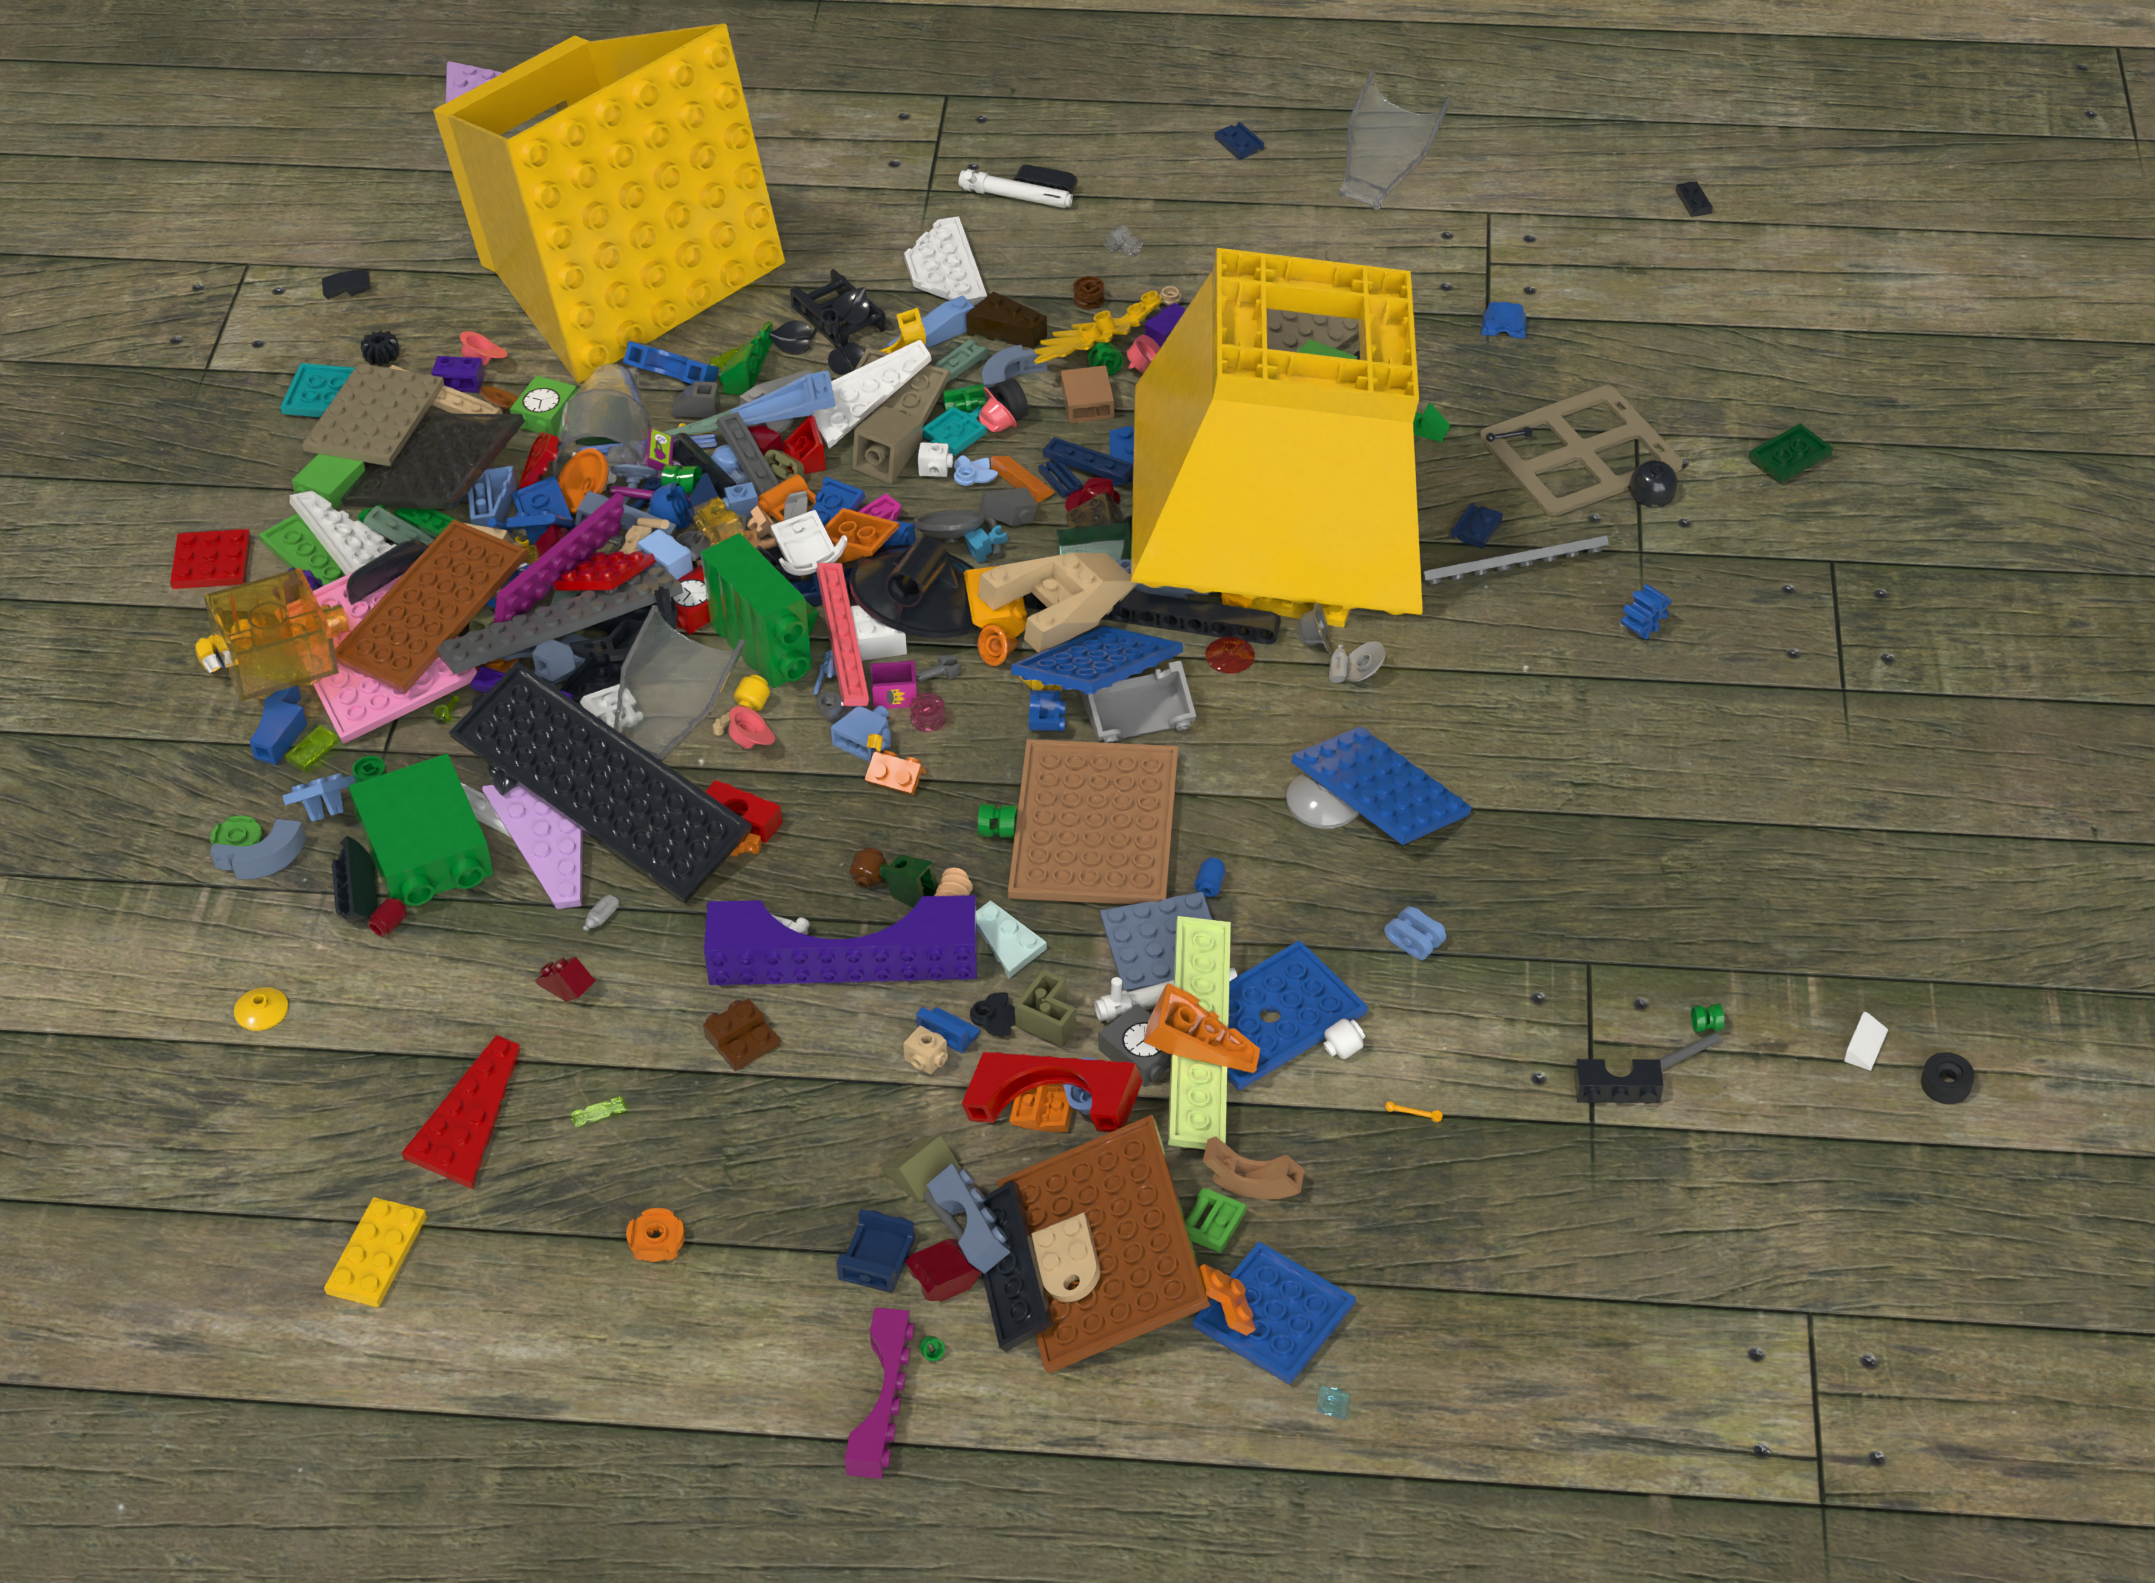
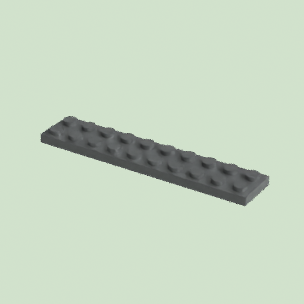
M663 566L653 567L645 573L635 575L613 590H588L571 599H562L554 605L539 607L534 612L516 615L511 620L493 623L488 628L480 631L468 632L460 638L445 640L441 646L436 647L438 656L453 674H457L656 603L654 591L659 590L661 586L664 589L669 588L670 597L682 594V584Z

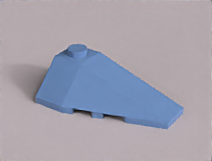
M963 295L937 306L922 317L926 333V348L967 332L966 314L974 306ZM900 335L896 337L894 340H892L889 344H887V347L893 345L899 339Z

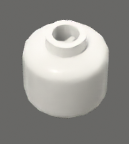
M1341 1019L1325 1030L1326 1042L1323 1045L1331 1057L1337 1055L1341 1059H1347L1363 1047L1365 1035L1354 1020Z

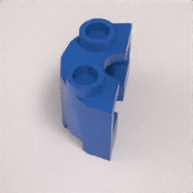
M1509 302L1490 303L1482 317L1481 335L1497 336L1499 332L1504 331L1510 337L1526 338L1527 318L1523 306L1518 303L1513 304Z
M1030 690L1029 729L1034 731H1065V716L1060 715H1065L1066 702L1061 700L1060 690Z

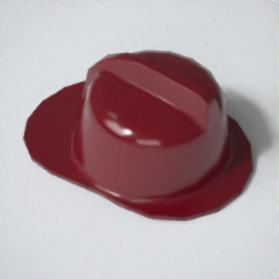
M1093 477L1084 483L1081 490L1068 496L1065 501V508L1071 515L1076 517L1092 516L1115 508L1120 502V496L1113 488V481L1110 478Z

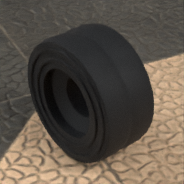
M1010 378L994 385V398L1011 413L1015 421L1027 416L1028 404L1026 396L1017 380Z
M1949 1052L1937 1053L1931 1056L1926 1061L1921 1076V1086L1925 1094L1932 1100L1942 1104H1957L1964 1101L1969 1096L1974 1082L1972 1065L1962 1056ZM1947 1074L1952 1076L1955 1081L1946 1082L1940 1076Z

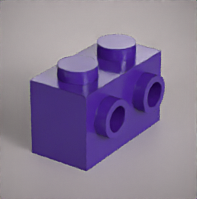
M437 356L431 373L433 376L443 377L445 386L466 393H480L485 377L482 358Z

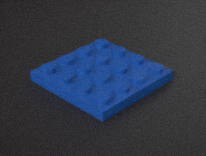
M1258 1242L1230 1275V1277L1240 1280L1245 1287V1297L1248 1306L1252 1310V1320L1256 1330L1246 1336L1229 1328L1222 1304L1212 1298L1209 1300L1210 1307L1201 1310L1193 1319V1327L1291 1385L1353 1308L1356 1297L1263 1243Z

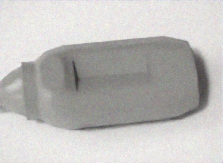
M1342 644L1337 646L1338 648L1330 659L1329 678L1332 683L1343 682L1347 676L1348 656Z
M611 895L602 897L588 912L585 925L582 927L583 931L586 932L590 928L602 925L618 909L619 900Z

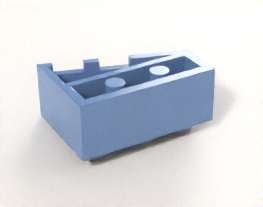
M508 466L466 472L472 525L489 527L487 524L489 518L505 521L513 499L511 493L517 489L514 467Z

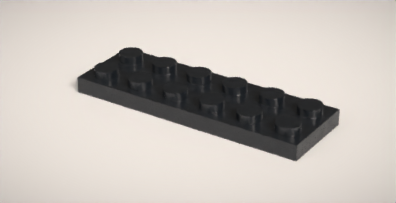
M1013 1180L985 1195L986 1201L983 1202L996 1216L997 1220L994 1223L1006 1234L1008 1239L1005 1242L1011 1251L985 1274L981 1271L999 1348L1005 1352L1054 1326L1019 1185Z

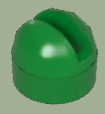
M928 1335L920 1341L919 1350L927 1360L937 1361L943 1356L945 1345L938 1337ZM929 1345H931L934 1349V1351L931 1353L928 1349Z

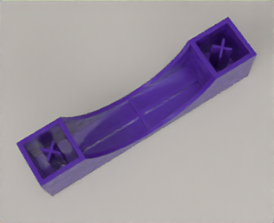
M975 895L922 896L917 905L904 918L890 927L870 935L850 939L817 938L796 932L776 920L768 912L761 900L710 901L707 904L704 943L709 985L977 979Z

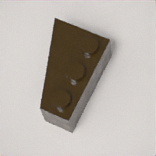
M994 291L966 314L968 336L974 337L975 334L985 335L988 340L992 341L995 338L1007 340V344L1022 345V347L1032 349L1038 346L1041 340L1047 338V316Z

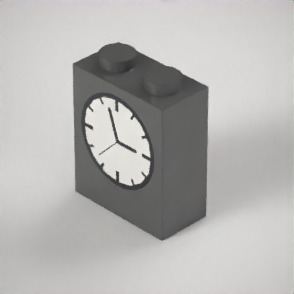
M1137 1003L1098 1033V1050L1111 1061L1136 1063L1143 1080L1141 1085L1145 1087L1150 1082L1157 1081L1163 1072L1171 1067V1054L1144 1043L1147 1024L1151 1014Z

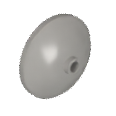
M1306 773L1296 777L1288 787L1286 802L1289 811L1297 820L1308 826L1323 829L1337 828L1350 823L1359 815L1358 811Z

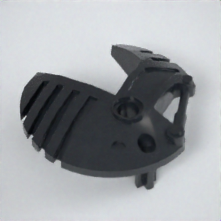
M661 586L659 590L654 591L656 603L589 626L611 632L608 637L571 642L570 647L574 655L589 660L590 658H595L596 661H604V658H608L610 661L629 659V661L634 662L637 660L636 657L639 656V651L650 643L657 641L662 636L667 638L675 637L677 635L678 612L676 604L670 597L669 588L664 589Z

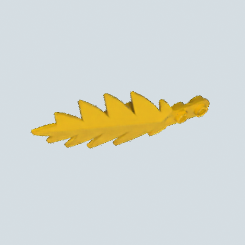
M1157 291L1143 294L1141 302L1130 305L1127 308L1128 313L1122 318H1112L1110 311H1102L1093 317L1094 322L1071 325L1072 329L1077 330L1052 332L1053 336L1062 338L1041 340V345L1049 347L1034 350L1035 354H1040L1034 360V363L1039 364L1056 357H1065L1076 349L1088 350L1095 342H1110L1114 337L1113 334H1128L1131 331V327L1140 326V321H1143L1152 310L1160 306L1162 303L1161 295H1158Z

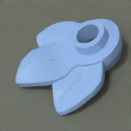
M962 455L954 462L956 470L954 480L959 485L969 486L974 483H987L994 480L998 475L997 471L990 469L989 458L970 462L966 456Z

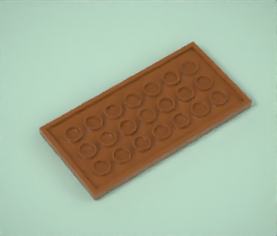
M453 519L330 654L334 662L403 693H407L439 657L436 647L441 646L445 640L457 637L529 556L526 549Z

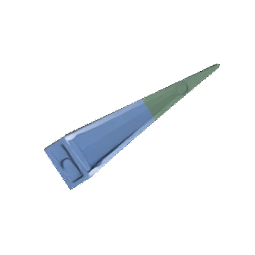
M829 370L804 375L753 401L712 417L664 431V433L675 438L678 433L693 435L720 430L716 424L718 418L735 412L740 414L747 426L814 415L815 410L835 407Z

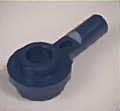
M652 478L646 481L643 489L656 491L662 486L661 479ZM638 498L630 507L640 510L650 500Z

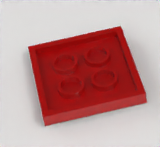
M249 529L178 533L170 580L172 589L244 585L251 538Z
M623 551L612 554L597 552L592 554L591 559L578 563L575 569L563 572L562 576L553 582L556 591L613 590L656 563L653 553L643 554L642 551L624 554Z

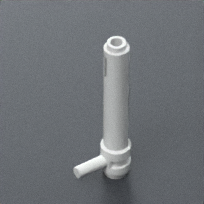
M971 169L962 170L958 181L959 187L966 191L975 190L976 193L985 194L986 192L1064 209L1071 207L1073 195L1069 194L1068 191L989 176L986 172L980 171L976 173L975 170Z
M1234 967L1230 968L1229 981L1237 977ZM1113 978L1111 980V995L1101 996L1100 1000L1094 1002L1098 1020L1100 1022L1106 1021L1107 1023L1113 1022L1137 1003L1145 1010L1154 1008L1165 985L1169 983L1174 986V980L1127 992L1126 990L1122 991L1121 978Z

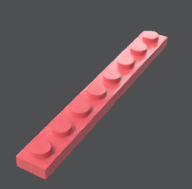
M818 563L816 571L843 706H868L869 696L842 563Z

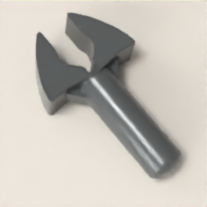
M938 656V665L917 672L915 674L916 680L921 682L941 674L946 675L949 680H952L960 673L961 663H957L956 656Z

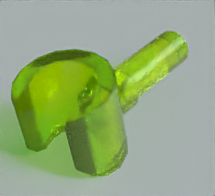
M454 696L446 706H437L434 709L436 719L439 720L443 715L444 722H450L452 719L450 712L459 701V697Z

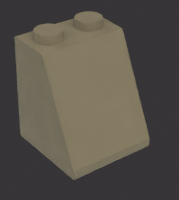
M882 406L854 431L852 469L893 484L922 441L923 420L887 406Z

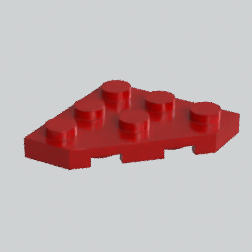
M540 432L531 445L517 491L539 481L538 476H543L549 467L548 462H553L558 455L559 449L556 447L559 438L545 432Z

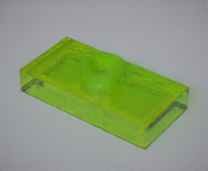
M319 725L285 755L286 761L306 771L340 742L339 736Z

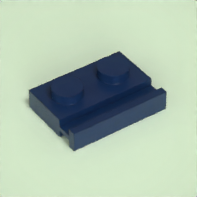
M1238 122L1235 127L1231 125L1215 132V140L1238 160L1256 153L1258 149L1264 150V142L1241 122Z
M1471 503L1452 529L1451 538H1461L1462 542L1483 549L1502 522L1503 513L1484 506L1479 508L1475 506V503Z

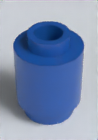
M1208 858L1201 864L1194 883L1197 892H1203L1205 897H1213L1219 894L1226 874L1224 863L1217 858Z

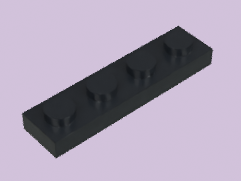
M678 433L673 447V455L684 466H699L702 470V475L708 473L722 503V498H726L724 488L735 486L736 482L686 433Z

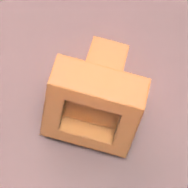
M756 506L750 511L753 518L748 522V528L751 530L756 529L759 539L768 533L773 537L771 525L775 523L768 514Z

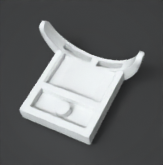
M816 510L771 525V532L785 560L783 558L779 559L781 566L786 572L797 576L817 572L818 563H834L842 555L848 540L846 535H844L834 547Z

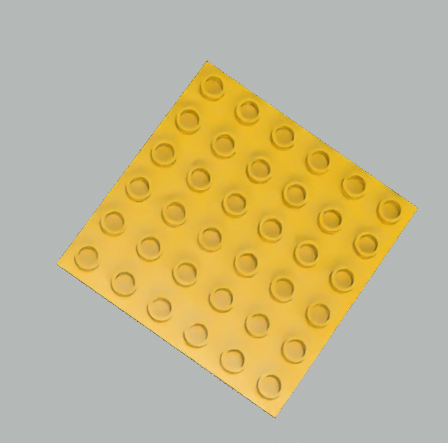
M715 24L596 41H588L578 36H573L433 110L481 266L497 273L577 383L583 382L624 358L629 341L647 344L785 263L727 24ZM555 106L557 113L509 139L500 136Z
M1224 248L1216 249L1212 272L1135 386L1131 582L1143 583L1152 588L1169 586L1192 589L1198 593L1214 591L1240 594L1245 598L1251 599L1267 597L1285 599L1295 604L1311 602L1343 606V609L1347 610L1365 608L1383 610L1392 615L1404 613L1422 615L1413 421L1419 402L1411 271ZM1267 309L1358 319L1360 360L1267 349Z

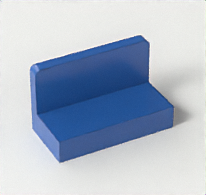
M922 1007L916 1014L917 1028L922 1026L933 1033L940 1034L946 1040L948 1047L961 1054L965 1052L980 1034L978 1027L938 1007H935L932 1011Z

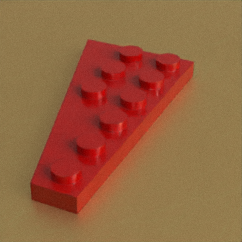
M496 1035L402 1151L403 1159L470 1189H474L477 1171L481 1168L485 1148L489 1145L500 1113L501 1101L505 1098L509 1078L513 1075L521 1051L519 1044Z

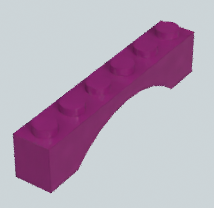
M874 1308L870 1328L871 1348L879 1358L883 1368L884 1383L880 1397L872 1412L849 1434L845 1454L846 1475L882 1479L884 1468L890 1467L891 1449H888L889 1441L894 1442L896 1436V1423H893L894 1415L899 1416L901 1409V1398H898L899 1390H904L906 1373L903 1372L904 1365H909L910 1347H907L908 1340H913L915 1334V1323L910 1322L909 1310Z

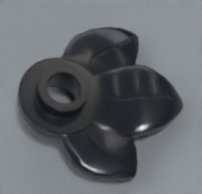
M993 993L985 1000L978 1001L973 1005L970 1010V1019L974 1024L984 1026L985 1030L991 1035L999 1037L1009 1036L1011 1034L1010 1027L1016 1025L1015 1007L1007 1005L1008 993Z

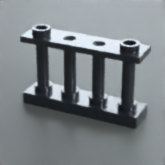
M835 269L830 270L831 283L810 293H804L798 286L790 289L791 307L814 328L817 325V321L821 320L820 314L824 309L832 308L837 298L856 289L847 281L845 276L840 275ZM833 291L839 294V296L823 304L814 302V300ZM868 299L870 312L864 322L846 327L839 324L838 335L842 346L848 343L849 335L871 324L881 332L885 331L886 316L884 311ZM820 327L818 331L838 348L834 334L825 332Z

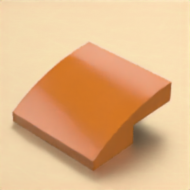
M1043 1085L1017 1096L1014 1099L1009 1120L1011 1125L1046 1132H1068L1073 1108L1067 1100L1064 1085Z

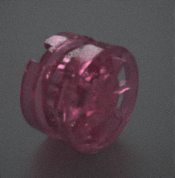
M923 693L914 697L910 705L912 726L922 732H933L940 729L946 720L943 699L932 693Z

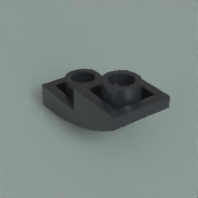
M345 271L322 278L323 295L327 299H331L348 292L352 297L371 289L369 271Z

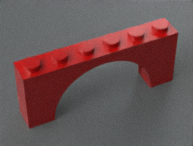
M983 1052L963 1098L962 1106L969 1121L995 1123L1001 1111L1022 1093L1048 1084H1068L1081 1088L1092 1097L1089 1114L1096 1131L1112 1132L1126 1126L1143 1080L1136 1063L1127 1061L1115 1062L1100 1059L1087 1060Z

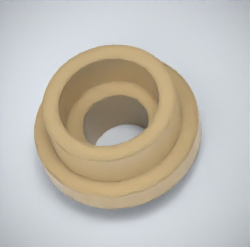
M1173 286L1164 287L1159 294L1162 297V304L1166 306L1172 305L1173 302L1178 304L1181 301L1179 290Z

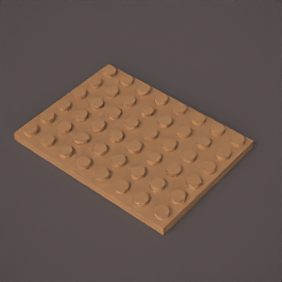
M1027 739L1008 886V899L1132 905L1143 902H1161L1166 899L1178 746Z

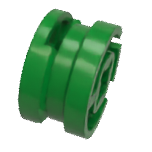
M1099 342L1089 351L1087 361L1091 367L1106 366L1109 377L1120 370L1124 358L1112 342Z

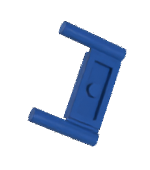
M540 511L538 516H530V513H516V517L507 518V522L495 518H489L487 521L489 527L507 530L508 533H512L514 529L549 528L552 524L569 529L573 524L570 519L555 515L552 511Z

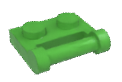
M1202 1188L1197 1195L1196 1204L1185 1220L1191 1241L1222 1253L1245 1215L1247 1205L1210 1189ZM1213 1205L1214 1207L1200 1230L1194 1228L1207 1206Z

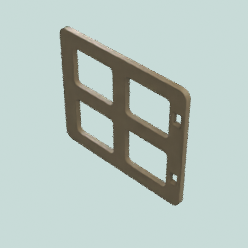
M1609 385L1595 388L1486 427L1480 432V440L1537 505L1547 515L1552 517L1565 514L1631 489L1629 482L1634 471L1621 476L1615 475L1596 454L1603 450L1638 439L1658 460L1669 464L1675 473L1680 471L1683 466V460L1628 401L1614 387ZM1604 403L1625 425L1583 439L1563 417ZM1621 404L1625 409L1620 411L1616 405ZM1545 424L1565 444V447L1529 460H1522L1503 438L1488 442L1486 435L1488 433L1501 434L1522 431L1526 427L1533 428ZM1660 446L1664 451L1660 453L1655 447ZM1573 461H1580L1599 482V484L1557 498L1536 475Z

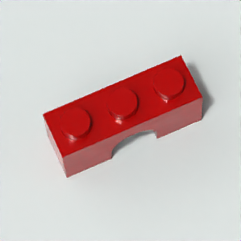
M714 780L705 791L752 824L750 834L761 836V842L767 843L782 825L781 806L772 801H767L750 792L742 791L718 780Z

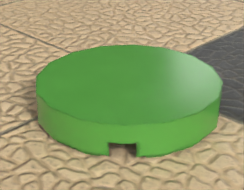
M243 815L231 816L221 825L219 822L213 828L210 835L212 846L214 843L245 847L257 844L263 840V831L260 824L256 823V820L252 817Z

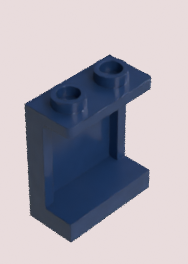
M860 1209L858 1214L859 1224L846 1255L840 1254L836 1263L838 1280L893 1293L916 1239L914 1222L903 1217L896 1218L884 1215L875 1210Z

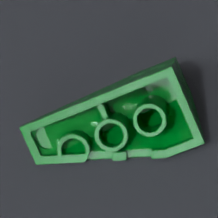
M768 321L728 360L724 370H721L719 382L723 385V393L742 395L754 387L773 343L770 332L773 331L771 321Z

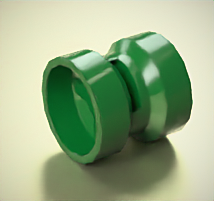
M1718 1003L1711 1004L1709 1007H1703L1702 1005L1692 1006L1691 1023L1693 1031L1695 1033L1704 1032L1706 1029L1723 1031L1724 1012L1722 1005Z

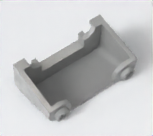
M1181 661L1169 663V669L1161 671L1156 669L1154 674L1117 681L1111 687L1097 690L1095 694L1088 695L1080 692L1097 741L1099 743H1118V740L1173 728L1185 730L1191 727V723L1196 718V713Z

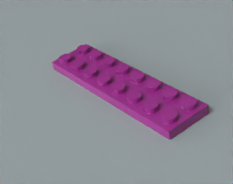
M619 493L614 494L498 592L494 623H502L511 620L516 615L527 613L534 603L544 599L548 591L555 587L553 581L560 578L563 572L575 569L576 565L582 561H588L597 549H602L611 537H616L622 527L620 523L624 513L623 504L625 497Z

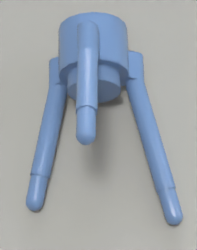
M832 650L824 654L823 664L820 665V672L813 691L814 695L818 694L825 673H827L829 678L837 675Z

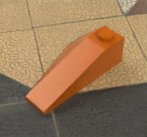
M1167 983L1148 1020L1144 1043L1168 1054L1254 1073L1257 1069L1260 1048L1235 1028L1229 1029L1218 1020L1220 1016L1214 1011L1209 1013L1198 1004L1199 999L1193 994Z

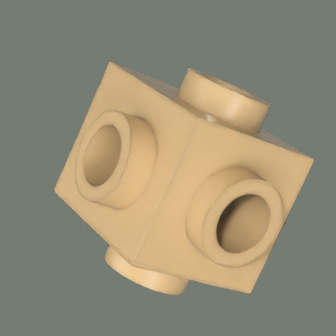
M919 1026L903 1043L905 1060L911 1063L914 1068L923 1070L930 1075L938 1067H942L948 1058L946 1040L940 1034L933 1033L922 1026Z

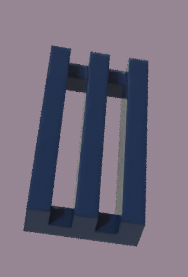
M1054 460V463L1051 461L1046 462V466L1043 464L1038 465L1039 473L1062 498L1083 488L1080 480L1065 464ZM1050 471H1052V472L1054 473V475L1058 478V481H1057L1056 478L1050 473Z

